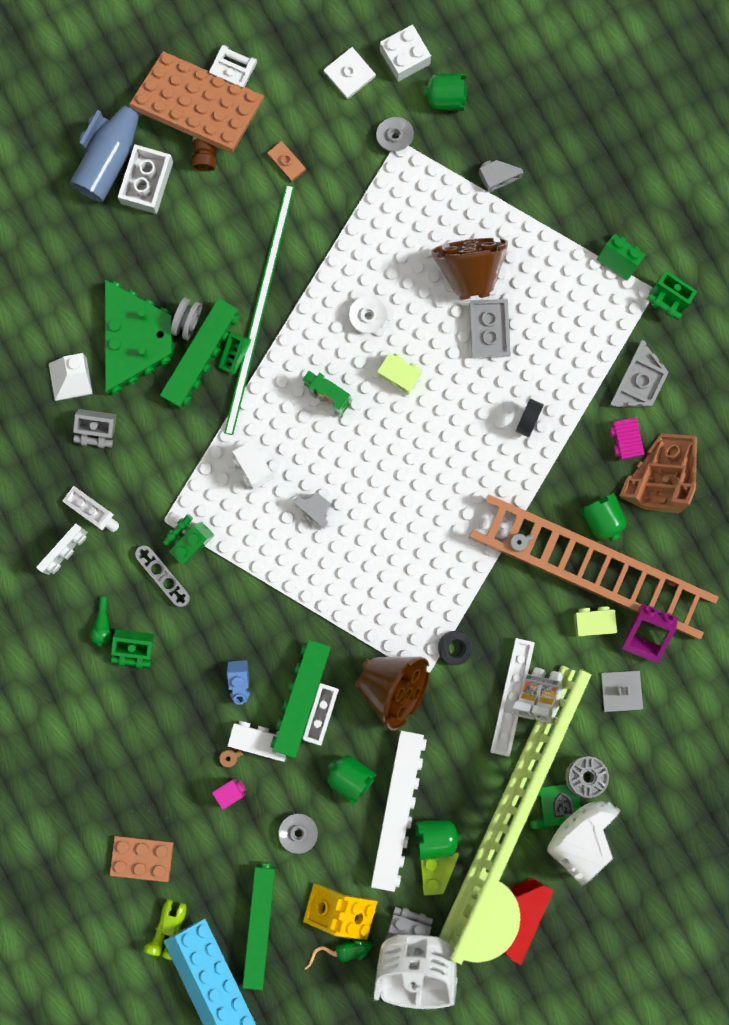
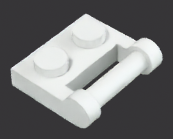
M222 45L209 74L221 77L227 82L244 88L257 64V59L252 57L250 59ZM227 56L233 60H236L242 64L247 65V67L245 69L241 66H238L232 62L225 60L224 57Z

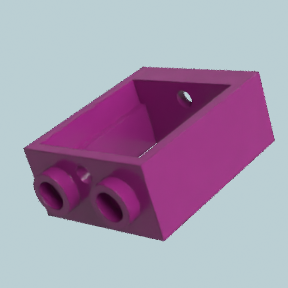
M641 604L624 637L622 649L659 663L677 629L678 618L672 614L656 610L652 606ZM642 620L667 630L660 645L635 636Z

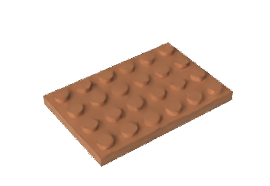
M163 51L130 102V108L229 153H233L261 106L264 95L246 87L241 88L237 84L227 82L221 77L209 74V71Z

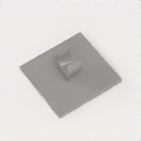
M640 671L601 673L604 712L643 710Z

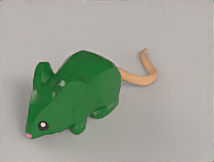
M363 939L340 942L336 946V951H332L324 946L318 947L313 951L310 962L304 969L311 966L316 953L320 950H324L330 955L337 957L340 962H347L356 958L361 960L374 946V943Z

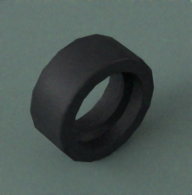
M531 398L529 399L516 428L517 433L530 437L544 404Z

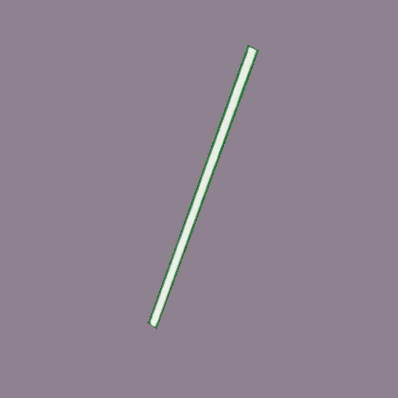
M285 186L248 338L252 340L242 359L224 431L225 434H234L294 186Z

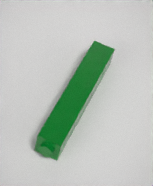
M260 862V866L256 865L243 981V988L263 990L276 870V867H271V863Z

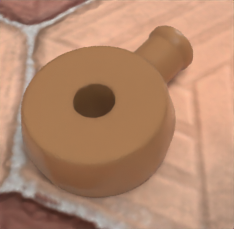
M230 749L224 750L219 756L220 764L225 768H231L236 765L237 757L242 756L243 753L241 750L236 752Z

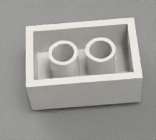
M134 144L118 195L120 203L157 214L173 164L171 155Z

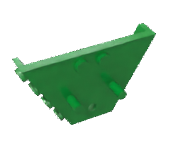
M105 280L106 393L108 395L119 393L125 385L136 383L139 377L153 373L155 371L154 368L159 365L164 366L171 362V358L174 357V335L171 334L173 318L170 315L171 312L163 307L160 309L156 308L154 303L146 298L144 300L138 298V294L130 289L127 291L121 289L122 286L113 280L111 282ZM163 332L164 336L162 338H158L157 333Z

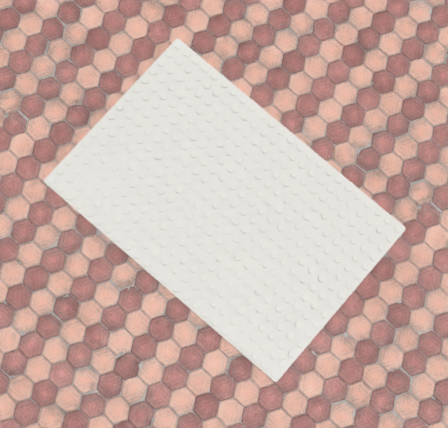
M410 146L401 151H391L245 387L234 434L224 433L227 417L165 517V522L175 528L181 518H184L187 514L193 517V520L190 522L192 526L203 522L215 534L205 545L208 549L386 656L423 657L429 662L427 672L430 673L440 657L438 643L441 637L450 631L456 630L501 552L468 538L472 530L487 535L499 508L485 502L486 496L488 494L525 511L527 510L650 301L647 300V297L652 287L632 275L628 281L597 261L598 256ZM476 238H494V242H500L501 238L508 241V248L494 290L490 292L489 297L479 298L476 295L471 296L470 299L460 300L431 254L432 249L441 245L442 249L450 247L449 243ZM363 296H374L380 299L387 309V320L384 326L379 331L370 334L356 330L349 318L351 305L355 300ZM508 299L510 357L472 358L470 300ZM369 313L365 314L366 319H370L372 317V315ZM389 353L392 355L396 353L403 357V361L407 364L413 363L420 368L419 371L422 372V375L410 395L377 376V371ZM308 371H311L316 376L320 372L326 379L351 395L352 402L341 417L335 414L332 404L321 401L318 396L314 398L310 395L309 388L302 381ZM531 398L544 404L530 437H526L517 433L516 428ZM251 440L256 444L274 479L255 490L252 485L250 487L247 486L241 475L244 473L243 469L238 470L232 459L235 456L232 451ZM318 492L331 503L332 506L326 513V519L329 524L325 529L321 528L314 521L310 523L302 516L304 512L294 504L299 497L309 499ZM506 511L494 539L505 543L516 515Z

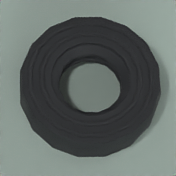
M450 631L444 634L438 643L440 658L452 666L466 663L473 652L471 639L460 631ZM453 641H459L462 645V650L458 655H451L449 652V645Z

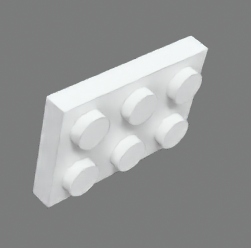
M75 524L36 568L47 575L55 574L60 569V563L64 558L67 560L73 554V548L85 541L87 538L85 535L88 532L83 527Z

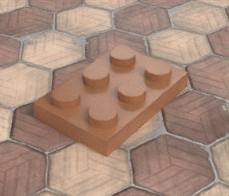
M115 836L110 876L169 882L174 842Z

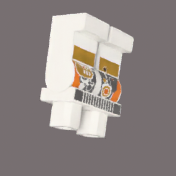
M535 667L531 675H526L519 700L515 701L513 709L519 717L553 724L561 694L564 691L561 685L563 676L560 672L552 671L548 679L545 678V670Z

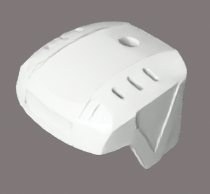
M609 801L591 802L575 811L559 827L547 849V852L581 886L589 882L613 859L603 829L619 814L620 809L614 807Z
M399 934L385 940L380 949L374 1000H379L381 996L383 1001L390 1004L417 1009H437L454 1005L457 988L456 962L450 960L454 950L453 947L446 941L431 936Z

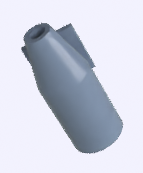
M122 106L110 120L104 118L99 110L90 117L89 126L86 131L82 132L79 139L85 155L69 182L74 189L95 201H104L130 154L139 119V114L127 106Z

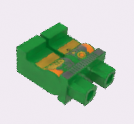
M308 371L302 379L304 385L309 388L310 395L314 398L318 396L321 401L332 404L335 414L340 417L352 402L349 393L326 379L320 372L316 376L311 371Z

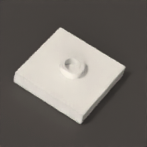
M353 47L324 69L326 76L347 100L376 77V74Z

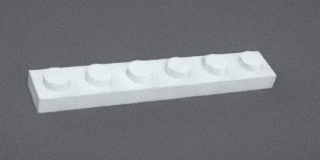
M515 638L491 745V753L510 757L518 721V715L514 711L513 706L515 701L519 700L523 684L526 681L525 678L529 671L535 642Z

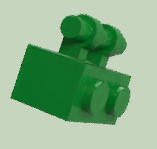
M614 234L596 260L628 281L646 254L640 251L638 246L634 247L628 243L627 239L623 236L619 237Z
M665 270L655 282L647 300L655 308L659 307L666 312V315L670 318L673 317L679 320L682 316L681 313L690 305L697 290Z
M189 514L181 518L177 522L178 525L173 530H170L166 534L167 537L163 540L166 546H169L172 542L176 544L169 552L182 566L192 561L215 536L203 522L192 526L190 522L193 520V517ZM185 530L187 533L181 538L179 534Z
M116 629L112 642L111 663L119 664V666L123 667L130 665L136 666L139 669H142V667L150 668L154 634Z

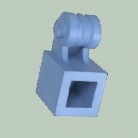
M229 661L227 676L229 690H232L230 698H232L234 704L242 705L247 703L250 692L247 691L249 688L248 661Z

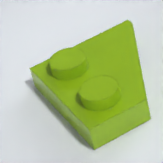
M458 852L448 858L421 860L424 895L444 894L458 859Z

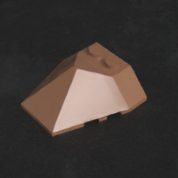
M661 433L647 451L648 455L644 461H640L632 476L629 475L620 493V498L645 510L681 513L690 506L696 490L697 437Z

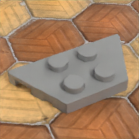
M641 340L609 406H653L669 372L659 362L657 356L646 346L645 341Z

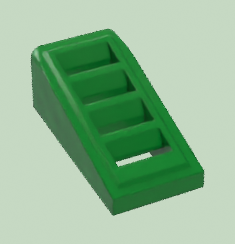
M230 332L218 368L235 374L252 339L239 333ZM227 361L233 363L232 367L226 364Z

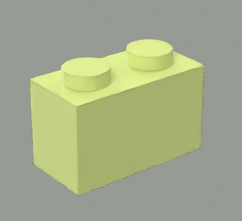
M389 353L377 371V376L410 395L422 372L419 371L420 368L413 363L409 365L404 362V358L400 355Z
M598 607V611L590 612V608L578 609L579 613H574L576 637L617 633L615 610H610L609 607Z

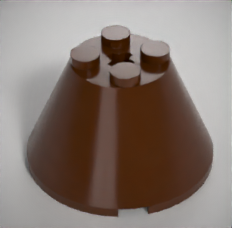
M476 238L449 243L450 247L442 249L440 245L432 249V257L455 294L459 296L460 300H466L476 295L479 298L490 296V292L494 290L508 248V241L502 238L500 242H494V238Z
M375 657L371 660L367 659L363 663V672L356 681L355 687L359 689L386 728L390 730L401 728L407 723L405 721L409 714L413 715L417 710L428 685L430 673L427 672V666H429V662L423 657Z

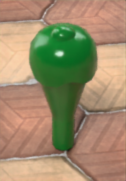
M105 596L100 597L99 611L93 629L90 630V640L100 647L108 644L112 638V631H110L107 617V597Z

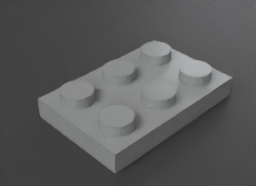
M508 299L470 300L472 358L510 357Z

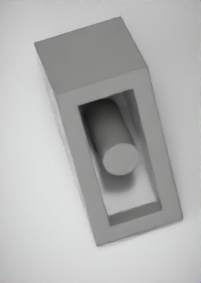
M496 160L483 163L478 174L487 192L490 193L522 178L523 170Z

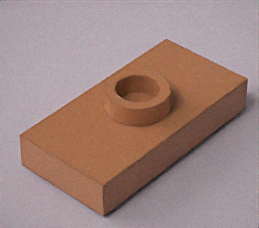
M282 141L268 152V156L291 182L306 171V168Z

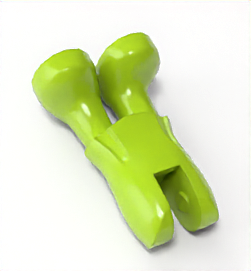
M166 900L162 908L160 922L156 928L155 937L152 942L144 946L143 952L156 956L161 955L165 935L170 937L181 930L186 915V904L180 903L177 915L173 917L169 916L173 900ZM165 947L162 957L172 960L167 948Z

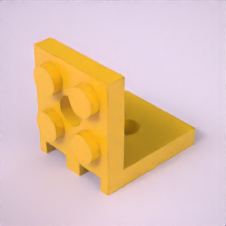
M313 883L303 922L334 936L367 940L378 901L344 895L320 884Z

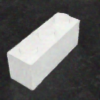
M320 683L302 740L322 745L339 689Z
M239 721V724L234 723L228 747L283 762L286 760L284 757L272 754L273 748H270L273 736L277 737L279 731L273 734L266 727L258 726L255 729L250 727V723Z

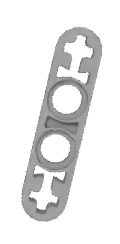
M138 547L135 553L137 560L176 606H187L190 602V595L150 547ZM142 550L145 552L149 551L147 555L151 560L153 557L156 558V560L150 562L148 567L145 564L149 562L145 558H140ZM154 564L162 566L160 574L155 575L152 573L151 568ZM168 578L174 581V586L171 589L164 587V581ZM178 586L180 587V589L177 590L180 595H186V597L184 598V603H177L178 597L175 593H173L172 596L170 595V593L175 591Z

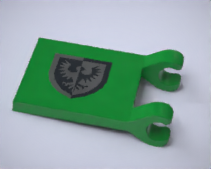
M566 784L541 787L537 796H540L543 819L531 820L530 827L532 829L562 825L569 816L581 808L580 797L573 794Z

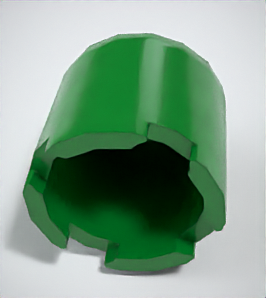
M442 73L431 76L428 86H424V97L428 98L430 107L436 110L465 111V106L462 104H466L467 85H464L463 80L467 78L466 73Z
M615 493L609 494L593 504L580 509L590 531L599 540L609 539L610 542L621 537L619 533L626 528V517Z
M343 756L338 761L334 759L329 764L328 769L330 771L327 775V781L331 788L354 806L358 802L357 798L359 795L365 794L377 774L355 758Z
M420 820L416 822L415 835L416 838H420L419 847H416L418 860L448 858L456 853L458 844H461V832H457L456 826L449 820Z

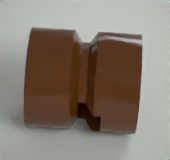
M198 138L194 139L193 152L195 155L192 156L191 167L199 171L215 170L216 157L214 155L217 154V147Z

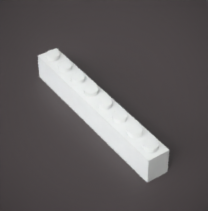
M400 730L371 882L372 888L394 892L395 887L400 885L401 876L398 875L399 867L403 868L405 858L401 854L402 849L407 848L408 836H405L406 828L410 829L412 817H409L410 809H414L416 800L412 796L414 789H418L419 778H416L417 770H421L423 763L420 754L421 751H425L427 739H423L424 735Z

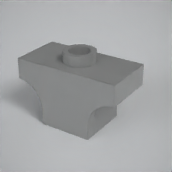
M318 492L309 499L299 497L294 502L304 512L302 516L310 523L314 521L323 529L328 526L329 522L326 519V513L332 505Z

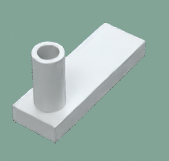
M75 486L71 488L63 499L65 504L101 530L105 527L111 532H115L119 528V523L112 518L114 514Z

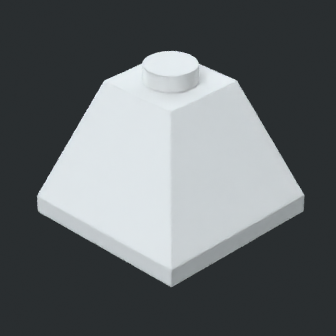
M83 353L64 356L49 363L55 401L93 394L87 358Z

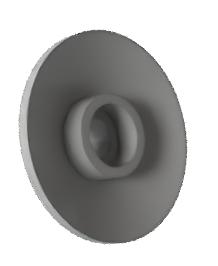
M391 117L384 120L378 126L376 132L379 145L388 151H401L407 148L414 136L412 125L400 117Z
M304 814L288 816L279 828V840L282 846L292 853L301 854L309 851L315 845L318 838V829L315 822ZM297 829H300L302 831V835L300 837H297L295 835V831Z

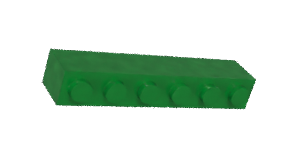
M218 298L160 394L162 399L181 410L184 406L187 407L192 399L190 395L193 390L196 391L202 382L200 380L202 375L208 373L211 368V360L219 355L221 351L220 345L222 342L227 341L230 333L229 330L232 325L236 326L240 319L237 308Z
M308 640L307 645L303 644L300 653L303 659L301 663L297 662L294 674H297L295 681H291L288 690L291 696L289 700L285 699L282 708L285 714L283 718H279L276 729L279 730L277 737L273 736L270 748H273L272 754L295 761L330 653V646Z

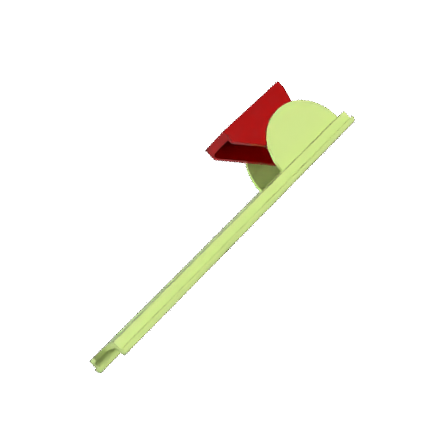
M561 665L558 671L563 676L561 685L564 688L558 705V709L563 707L558 718H554L553 724L536 720L438 937L453 947L454 950L450 960L459 964H462L463 960L485 962L505 953L510 959L521 965L554 892L553 889L534 878L507 888L499 880L591 677V674L581 669L573 682L571 680L575 671ZM567 689H570L567 699H563ZM551 725H555L551 735H547ZM543 742H545L547 744L543 750V753L541 754L539 753V751L543 745ZM535 760L539 761L534 772H532L531 769ZM527 778H529L530 782L526 790H524L523 787L525 785V782ZM520 796L522 799L518 808H516L515 805ZM512 814L514 817L510 826H508L507 822ZM505 833L502 844L498 843L502 834ZM494 851L498 852L494 862H491Z

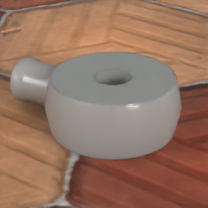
M517 533L511 537L510 546L514 551L521 552L527 548L528 541L534 538L532 534L525 536Z

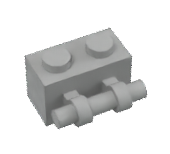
M78 409L75 414L73 433H79L82 436L74 435V442L81 443L82 446L89 444L103 449L104 447L112 448L113 440H107L106 437L112 438L115 433L117 414ZM89 435L99 436V438L89 437Z
M395 906L393 912L395 915H393L389 924L385 940L399 934L430 935L432 918L426 917V914L411 912L405 907L402 909Z

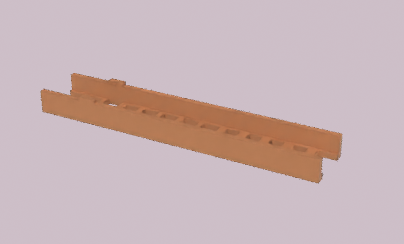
M488 494L486 496L485 502L499 509L488 534L485 535L472 530L469 534V539L637 613L641 605L635 602L647 574L659 579L648 606H655L664 582H668L673 587L677 586V589L666 613H673L682 590L695 595L684 622H677L676 631L696 640H701L704 632L688 624L699 598L716 604L718 596ZM507 511L516 515V518L505 543H502L494 538ZM525 519L534 523L530 532L534 539L528 541V546L524 551L516 552L510 546V539L519 532ZM541 527L552 532L541 558L538 559L530 555ZM559 535L570 540L558 567L547 562ZM576 542L588 547L577 576L564 570ZM593 550L606 555L595 583L582 578ZM611 558L624 563L612 591L600 586ZM629 566L642 571L630 599L617 594Z

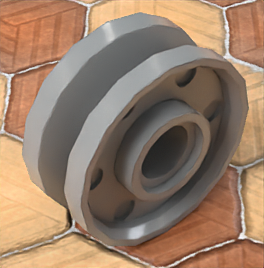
M186 297L182 299L177 308L171 326V334L177 336L183 329L182 339L189 340L199 321L202 303L195 302L190 308L191 300Z
M586 756L577 758L569 764L566 769L565 781L569 790L576 796L592 798L599 796L605 791L609 781V774L602 761L595 757ZM585 772H588L591 776V780L588 783L583 779Z

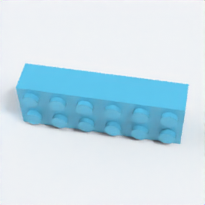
M205 919L195 922L163 940L203 1025H256Z

